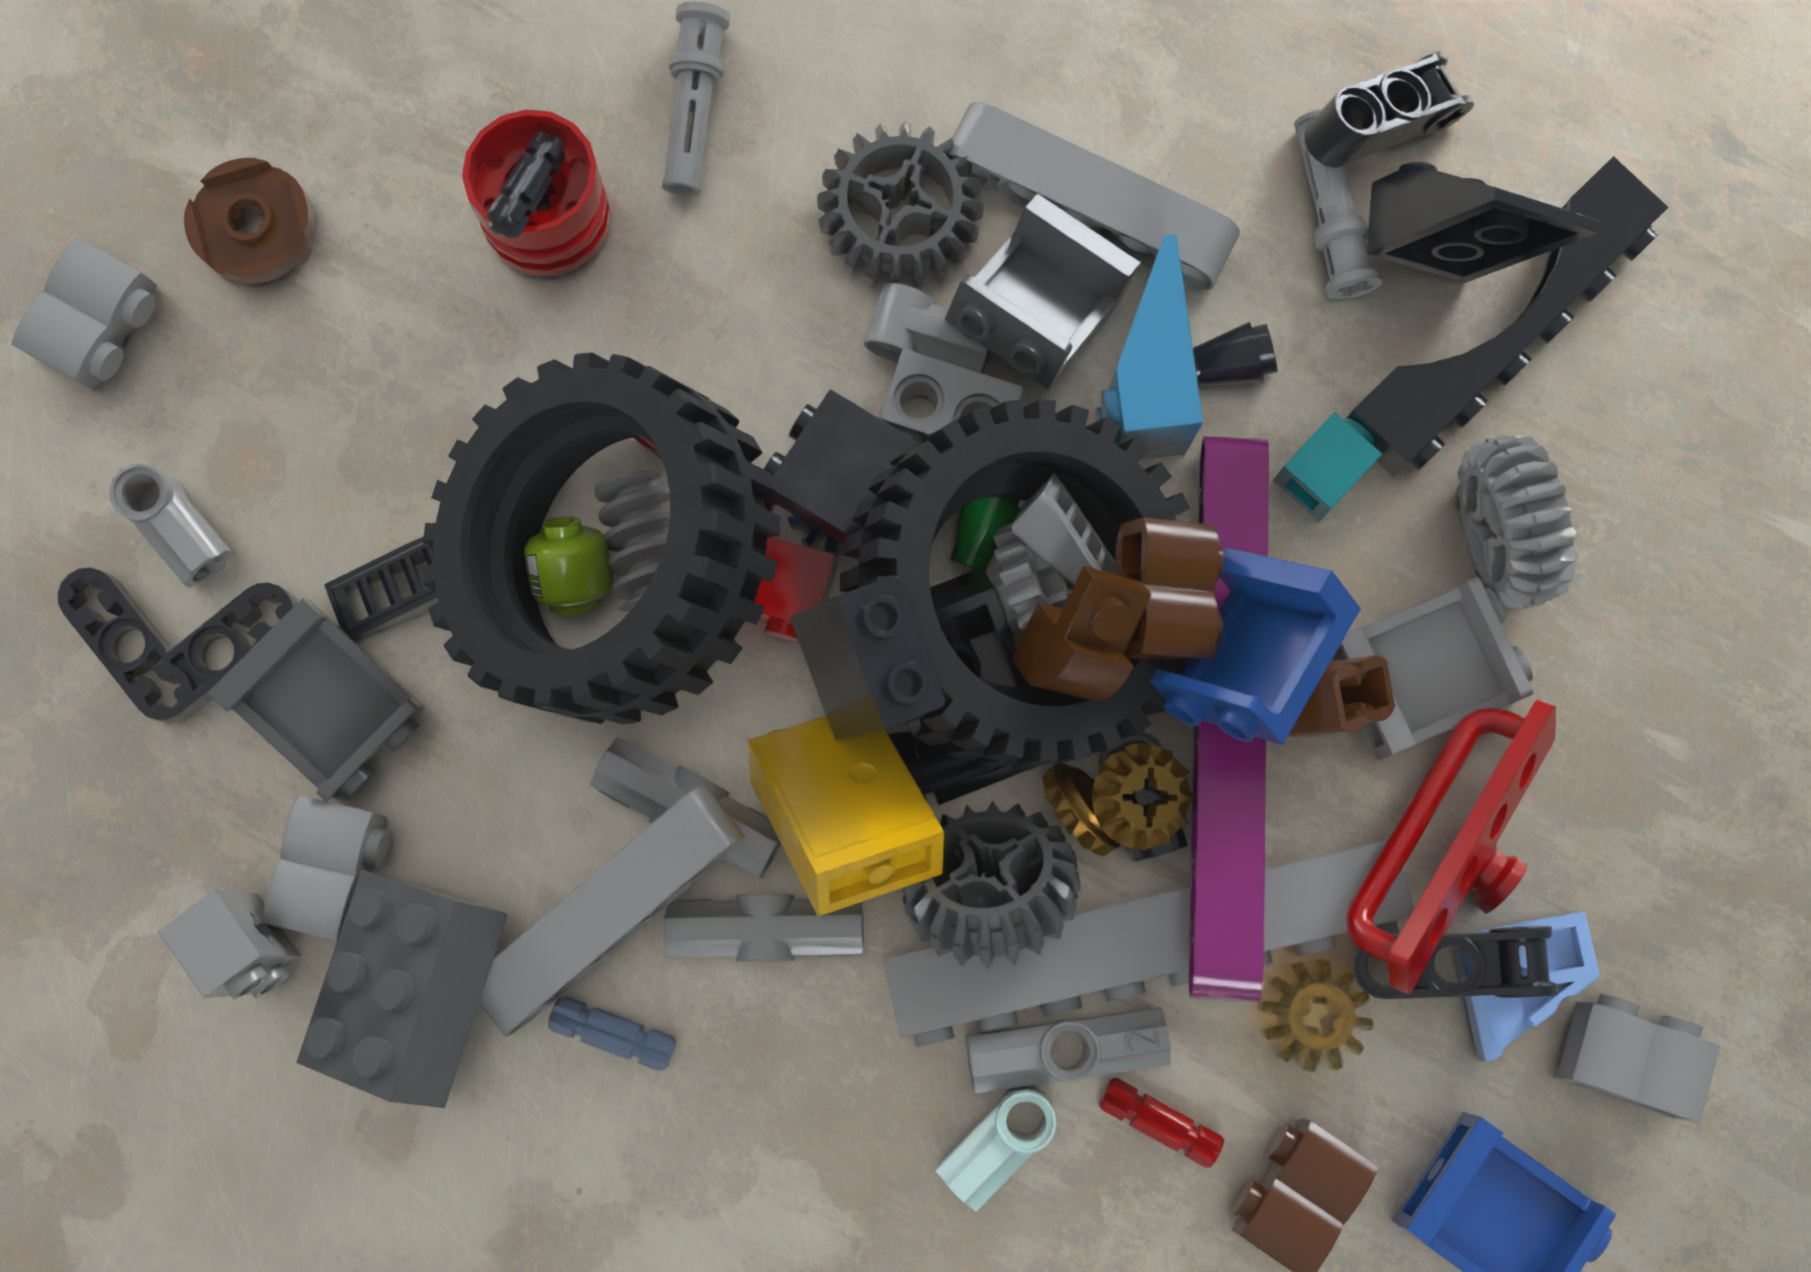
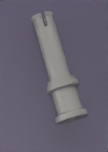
M696 1L679 4L676 8L675 18L680 23L677 53L673 54L669 61V69L672 77L676 79L662 189L684 196H695L701 192L700 180L708 134L713 85L720 82L724 75V64L719 60L722 34L723 31L730 27L731 19L730 13L717 5ZM698 35H701L703 38L701 49L697 47ZM692 85L697 86L696 90L692 89ZM692 111L693 118L689 150L686 153L684 152L688 112Z
M1315 110L1300 116L1294 122L1318 215L1319 226L1315 230L1314 242L1316 249L1324 253L1330 281L1325 285L1328 298L1332 300L1351 299L1379 288L1382 284L1380 271L1372 268L1370 256L1366 254V239L1368 238L1369 225L1368 222L1364 221L1363 217L1356 213L1345 165L1335 168L1323 165L1314 159L1305 144L1304 132L1308 124L1321 111Z

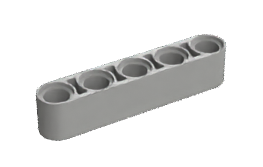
M970 103L952 137L954 145L947 154V157L952 156V159L968 156L966 160L972 163V172L968 177L979 178L982 189L1024 209L1038 193L1151 269L1163 237L1177 235L1183 283L1193 288L1210 290L1214 287L1240 235V229L1236 223L1220 212L986 103Z
M705 785L697 787L670 807L493 959L479 1002L505 1037L515 1033L545 1010L732 852L746 838L707 787Z

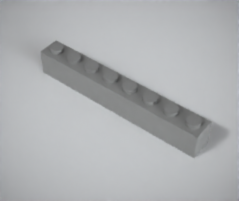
M1387 840L1265 869L1264 965L1273 963L1270 950L1295 945L1297 955L1303 956L1336 948L1334 935L1347 932L1345 917L1350 902ZM1402 868L1373 918L1375 927L1391 935L1399 933L1397 920L1409 918L1414 910L1404 868ZM1190 887L1076 913L1073 920L1063 921L1064 928L1061 932V939L1043 937L1044 945L1041 955L1027 948L1020 950L1016 966L1006 955L995 956L989 969L981 961L980 956L976 955L961 966L957 958L954 957L953 950L938 956L936 950L932 947L882 959L900 1038L914 1035L916 1047L955 1038L952 1026L978 1020L980 1032L1019 1023L1016 1011L1041 1005L1044 1016H1051L1082 1008L1080 995L1105 990L1108 1001L1124 999L1146 993L1144 980L1169 975L1171 986L1189 983Z

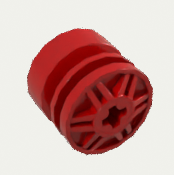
M525 109L502 115L479 131L466 151L462 178L468 200L476 218L480 221L486 240L502 262L525 275L553 277L575 271L592 259L608 236L611 210L591 143L575 123L553 112ZM539 132H545L550 137L558 136L565 144L563 149L565 160L558 172L552 175L553 180L533 214L527 216L529 221L522 233L513 239H509L503 234H494L488 227L490 220L487 217V211L495 198L502 194L500 190L520 157L527 153L525 149L530 140ZM547 204L549 209L540 212L538 207Z

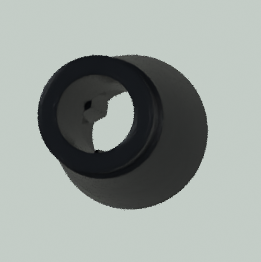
M1247 322L1193 347L1198 386L1264 382L1263 376L1278 372L1276 356L1267 324L1251 327L1250 322Z

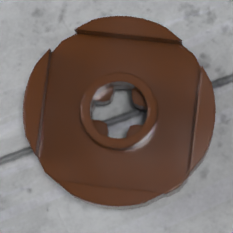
M238 158L214 167L200 180L204 186L197 193L194 202L189 198L185 208V233L196 255L224 280L231 283L241 282L244 284L264 283L283 276L294 266H299L309 259L313 250L311 239L315 228L314 211L307 193L289 173L272 167L269 162L261 159ZM253 208L259 216H264L263 223L255 232L247 234L245 230L236 231V224L245 220V210Z

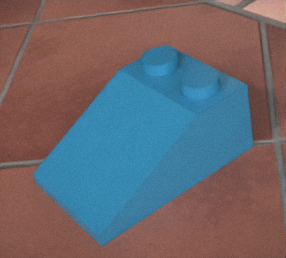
M1177 235L1164 236L1109 390H1102V407H1097L1095 410L1096 422L1106 417L1121 426L1113 441L1115 445L1136 437L1149 448L1141 459L1185 455L1203 424Z

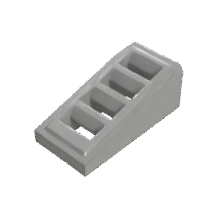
M1053 473L1023 504L1010 527L1011 531L1073 585H1075L1083 566L1116 575L1115 560L1066 487Z

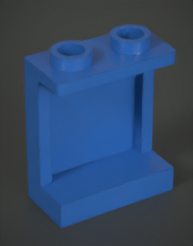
M1225 548L1223 551L1224 566L1220 578L1231 592L1219 610L1223 620V632L1221 640L1216 646L1213 659L1188 663L1181 675L1156 669L1149 681L1166 699L1164 704L1166 711L1188 725L1199 726L1202 721L1217 725L1228 735L1243 742H1252L1254 737H1258L1283 745L1361 608L1332 570Z
M1462 1112L1391 1221L1462 1272H1580L1586 1262L1591 1263L1598 1259L1611 1240L1612 1230L1609 1226L1614 1220L1616 1213L1605 1205L1591 1200L1502 1137L1503 1132L1484 1118Z

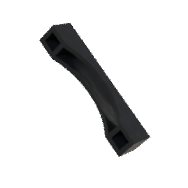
M1614 156L1562 207L1563 209L1600 220L1599 233L1548 252L1541 279L1525 310L1514 323L1495 338L1464 354L1428 364L1397 366L1347 416V418L1360 423L1372 435L1375 441L1373 446L1382 453L1376 461L1392 477L1396 476L1408 463L1419 471L1445 445L1437 436L1443 428L1452 420L1460 428H1463L1489 402L1480 392L1494 378L1505 386L1532 360L1523 350L1537 336L1548 344L1575 318L1566 308L1579 295L1583 296L1590 303L1617 276L1609 266L1622 253L1632 261L1660 234L1651 224L1669 207Z

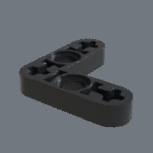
M91 567L79 568L66 576L58 590V605L62 613L138 710L149 718L169 724L185 721L212 701L213 698L207 693L274 627L264 622L257 623L246 632L249 636L256 639V642L250 646L247 638L238 630L232 628V624L235 621L247 628L252 626L263 615L258 606L264 600L275 605L280 602L282 603L275 611L280 620L298 603L295 596L278 585L268 582L257 583L243 591L172 648L125 587L113 576ZM90 585L99 590L103 589L97 595L98 601L107 612L117 617L106 621L100 613L87 607H81L87 601V597L83 592L86 587ZM128 629L140 630L145 638L143 653L132 662L122 663L115 654L117 638ZM226 636L234 646L233 659L227 667L212 671L203 660L205 646L216 637ZM154 670L160 679L175 685L179 683L180 686L173 692L178 702L173 707L162 703L156 704L161 698L162 692L153 679L142 676L143 674Z

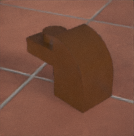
M1083 566L1064 609L1037 602L1012 661L1024 679L1032 686L1093 701L1105 700L1120 689L1134 667L1124 655V652L1152 593L1140 581Z

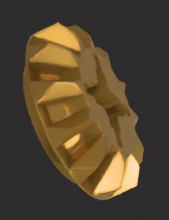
M1136 743L1118 749L1102 764L1093 784L1092 804L1100 827L1112 840L1129 848L1146 850L1158 845L1171 844L1170 838L1178 829L1189 825L1186 815L1189 804L1195 799L1194 794L1190 791L1187 778L1191 771L1180 764L1173 756V751L1153 744ZM1148 778L1149 788L1164 794V800L1148 804L1147 815H1144L1143 806L1134 804L1131 800L1123 799V794H1133V791L1142 790L1145 785V779Z
M1057 762L1042 775L1045 799L1053 806L1055 810L1054 816L1062 821L1068 834H1073L1077 838L1082 848L1091 850L1093 853L1104 857L1121 846L1102 830L1095 817L1092 804L1094 780L1087 773L1077 767Z

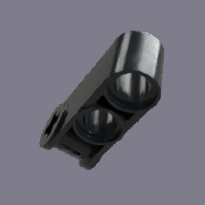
M1438 51L1423 57L1415 63L1398 69H1392L1387 73L1345 86L1339 90L1308 124L1304 132V141L1314 159L1325 166L1333 168L1343 167L1345 164L1379 151L1387 150L1390 147L1421 135H1431L1444 130L1465 116L1474 107V102L1470 95H1462L1445 68L1448 63L1444 52Z
M1552 926L1492 928L1488 932L1445 933L1409 995L1391 986L1381 985L1374 981L1368 970V959L1371 955L1362 949L1359 950L1354 961L1353 971L1357 983L1364 992L1380 999L1495 995V997L1521 998L1558 994L1557 984L1551 982L1549 978L1546 940L1553 936ZM1451 945L1460 946L1472 956L1474 971L1468 979L1463 982L1453 983L1444 980L1437 973L1434 964L1435 956L1443 947ZM1519 946H1525L1528 970L1526 977L1521 975Z

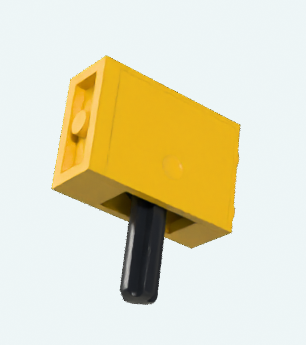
M827 716L785 729L774 730L766 735L748 740L750 783L818 917L942 875L944 831L923 795L991 773L994 767L979 765L980 757L960 760L947 755L948 748L903 762L886 730L835 740Z

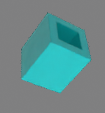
M1334 412L1283 466L1272 481L1320 522L1376 462L1382 453L1373 446L1375 441L1365 427L1350 418L1343 420Z

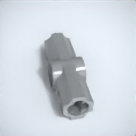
M618 737L606 749L595 769L590 785L628 808L631 807L650 818L648 823L650 824L688 793L699 786L705 785L746 837L725 859L759 878H762L781 846L767 816L729 798L730 793L698 774L682 766L675 769Z
M793 894L736 895V900L712 901V899L672 901L666 907L664 917L666 958L736 956V961L795 960V955H819V957L863 954V902L818 917L809 899H794Z
M1161 1007L1075 1020L1060 1019L1047 1024L966 1035L967 1055L974 1094L1059 1081L1077 1082L1087 1077L1171 1065L1168 1029ZM1067 1031L1075 1032L1083 1041L1084 1055L1076 1066L1069 1069L1059 1068L1055 1065L1050 1055L1051 1045L1059 1034Z

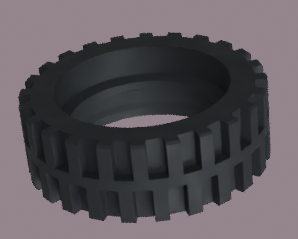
M593 352L575 354L573 368L553 359L538 365L539 379L533 383L517 377L504 386L502 390L506 400L496 409L485 404L472 418L478 429L468 443L457 439L448 455L456 463L447 483L439 480L436 481L431 499L440 502L435 523H425L423 543L433 546V563L422 566L423 585L436 590L438 602L429 607L428 610L434 627L451 631L453 635L444 644V648L452 660L472 666L468 672V678L482 688L497 691L499 698L591 723L603 724L604 720L623 725L638 723L641 721V710L662 716L677 709L679 705L675 694L681 690L696 695L701 694L713 684V680L707 672L717 660L732 664L743 649L734 639L744 622L746 621L754 625L758 624L765 607L754 603L761 579L774 581L778 562L766 557L767 538L780 536V516L767 510L764 501L765 497L776 492L772 473L752 464V461L762 454V450L754 437L737 429L739 419L726 408L711 401L710 398L651 366L646 367L632 358L613 354L608 361ZM638 436L644 437L653 442L659 451L665 467L670 493L668 534L659 565L642 597L633 609L610 631L582 647L575 649L560 647L550 636L542 620L537 601H535L530 593L524 547L530 538L540 533L545 517L558 492L583 463L614 443Z

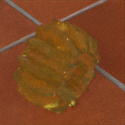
M1317 959L1312 967L1311 976L1302 962H1292L1288 967L1293 986L1286 980L1276 976L1271 977L1268 981L1271 990L1281 996L1279 1003L1273 1001L1259 1002L1258 1010L1260 1012L1277 1015L1278 1022L1266 1025L1261 1030L1262 1036L1267 1040L1286 1036L1279 1046L1276 1055L1280 1060L1289 1062L1300 1052V1065L1303 1071L1315 1072L1321 1056L1329 1069H1341L1343 1067V1058L1339 1046L1352 1054L1360 1055L1364 1050V1046L1351 1033L1354 1028L1359 1030H1372L1373 1028L1372 1019L1355 1016L1354 1010L1370 1002V996L1364 991L1352 992L1347 995L1346 992L1352 985L1355 977L1354 973L1343 969L1331 979V966L1328 960ZM1311 999H1313V1004L1326 1005L1328 1014L1320 1018L1322 1030L1319 1032L1318 1027L1304 1025L1302 1017L1311 1012V1005L1309 1003Z

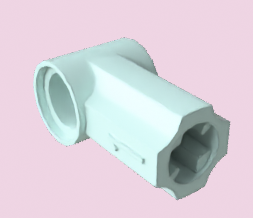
M1025 1086L1007 1090L998 1101L997 1106L935 1168V1171L963 1203L977 1212L1034 1152L1041 1150L1049 1144L1055 1135L1057 1124L1052 1102L1046 1093L1036 1086ZM1025 1101L1035 1103L1044 1112V1121L1041 1127L1034 1133L1027 1135L1016 1133L1006 1121L1011 1108Z

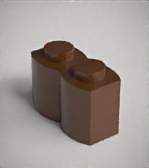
M1146 517L1120 525L1115 555L1116 575L1140 581L1152 593L1124 652L1127 658L1183 663L1213 659L1216 646L1219 644L1223 632V620L1217 609L1214 589L1224 566V553L1219 544L1215 525Z
M1373 655L1331 661L1286 740L1359 731L1366 723L1386 720L1392 714L1395 707L1387 660L1381 656Z
M1302 1118L1295 1127L1289 1123L1285 1124L1275 1136L1267 1152V1157L1273 1160V1163L1260 1184L1252 1179L1238 1195L1231 1210V1213L1238 1218L1232 1231L1292 1272H1317L1336 1243L1344 1224L1354 1213L1370 1188L1379 1166L1313 1121Z

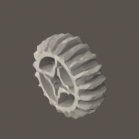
M1502 435L1485 439V443L1471 446L1470 451L1464 452L1461 461L1462 465H1460L1457 473L1460 484L1456 492L1460 499L1458 513L1462 518L1463 533L1466 537L1469 554L1472 556L1475 564V573L1480 574L1482 577L1484 588H1490L1497 595L1501 605H1505L1509 609L1520 606L1530 608L1542 605L1546 601L1567 593L1570 581L1573 580L1575 574L1573 562L1576 561L1578 554L1573 546V538L1577 533L1571 523L1570 514L1572 509L1566 501V487L1561 485L1558 479L1557 466L1553 462H1549L1548 452L1542 445H1538L1531 436L1523 437L1522 435L1511 437Z

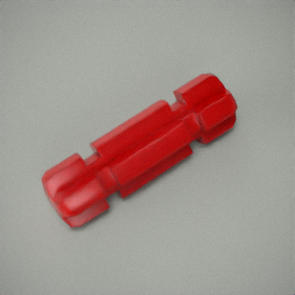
M1112 1078L1108 1082L1099 1100V1107L1104 1112L1121 1121L1124 1118L1129 1119L1131 1127L1176 1152L1180 1148L1185 1151L1184 1156L1205 1168H1211L1217 1161L1225 1141L1221 1135L1202 1124L1195 1127L1193 1125L1194 1120L1146 1093L1141 1097L1137 1094V1088L1119 1078Z

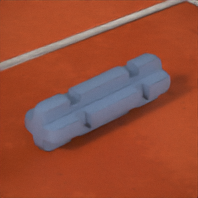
M569 997L559 998L549 1017L548 1028L551 1031L569 1038L579 1035L581 1036L580 1042L628 1060L632 1059L633 1056L638 1057L639 1064L657 1071L667 1068L676 1046V1040L671 1035L654 1029L650 1030L649 1033L643 1031L644 1025L598 1008H593L591 1011L586 1010L585 1003Z

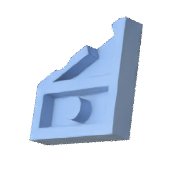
M1585 911L1493 927L1552 926L1553 936L1546 940L1549 978L1551 982L1557 984L1558 994L1521 998L1495 997V995L1464 996L1478 1060L1485 1062L1496 1060L1504 1053L1503 1049L1530 1027L1540 1025L1556 1012L1559 1004L1569 996L1578 995L1600 977ZM1487 928V929H1482V930H1477V931H1471V932H1488L1489 929H1492V928ZM1453 946L1460 980L1463 982L1472 975L1474 962L1467 950L1460 946ZM1519 946L1521 975L1526 977L1528 975L1525 946Z

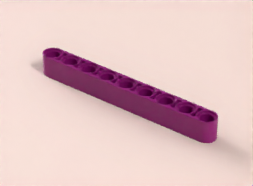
M1204 436L1200 454L1198 523L1215 525L1219 544L1223 551L1225 548H1231L1268 556V440ZM1220 577L1214 589L1218 611L1231 592ZM1202 721L1199 726H1194L1192 793L1195 799L1192 801L1189 996L1195 999L1260 1002L1264 976L1266 740L1254 737L1252 742H1243L1228 735L1217 725Z

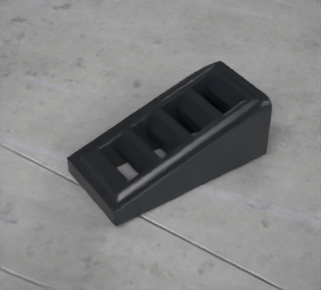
M423 537L324 584L340 628L354 641H357L429 612V607L438 602L437 592L431 588H424L416 565L427 562V565L433 563V546L423 543ZM403 570L413 594L405 599H402L393 575ZM380 579L391 605L383 610H380L371 583ZM359 589L368 613V617L357 621L347 595L348 592Z

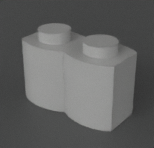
M75 238L54 265L47 280L45 290L34 300L21 319L11 345L94 390L102 381L112 378L120 368L124 357L122 347L125 337L134 328L144 325L152 315L156 304L154 293L157 284L142 272L83 240Z
M298 795L286 825L280 860L268 888L262 923L337 941L361 869L372 872L374 867L380 868L387 857L391 835L389 830L384 829L386 817L374 812Z
M1604 994L1599 995L1597 1004L1587 1002L1576 1003L1556 1078L1671 1118L1700 1124L1720 1048L1719 1045L1700 1038L1703 1029L1701 1026L1664 1015L1661 1017L1660 1025L1637 1017L1639 1005Z

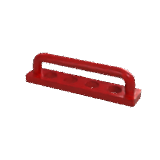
M1536 699L1526 717L1497 708L1479 709L1464 716L1455 726L1351 900L1345 917L1347 932L1357 947L1387 963L1389 985L1408 995L1415 987L1554 743L1556 736L1555 705ZM1488 733L1499 734L1512 739L1399 936L1395 937L1375 927L1373 918L1477 741L1481 736Z

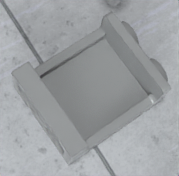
M1478 577L1464 582L1455 589L1363 628L1359 626L1348 631L1332 658V661L1378 655L1387 660L1395 703L1394 710L1386 720L1366 723L1363 726L1377 760L1396 754L1455 728L1464 716L1476 710L1487 708L1500 709L1533 695V690L1529 683L1533 678L1529 661L1519 647H1512L1502 626V623L1505 621L1503 607L1497 595L1490 588L1485 589Z

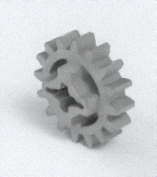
M1011 523L998 528V533L993 537L998 548L994 550V554L1000 566L991 570L993 586L1002 602L1009 626L1015 633H1019L1026 629L1037 602L1064 609L1074 585L1011 531Z

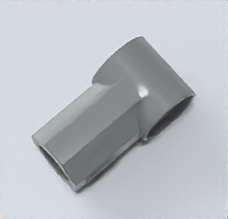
M896 283L884 284L864 341L865 348L880 357L895 362L899 361L902 349L904 348L979 373L983 372L990 350L977 341L969 339L959 329L944 320L949 310L948 308L935 305L936 303L933 298L913 287Z
M145 464L129 465L120 470L113 478L109 491L110 501L114 509L123 517L132 521L185 586L193 587L199 582L208 580L226 566V562L233 552L189 501L183 485L177 480ZM158 484L160 495L157 503L151 509L141 511L139 504L141 493L146 487Z

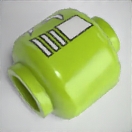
M575 516L558 517L545 521L542 524L543 532L530 538L524 547V558L532 597L539 604L549 606L550 612L556 615H576L594 610L599 607L600 598L608 594L613 585V576L608 564L610 558L608 544L605 541L604 534L598 529L582 526L581 519Z

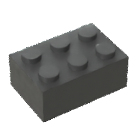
M361 869L296 1063L389 1102L445 1108L508 914L414 882Z

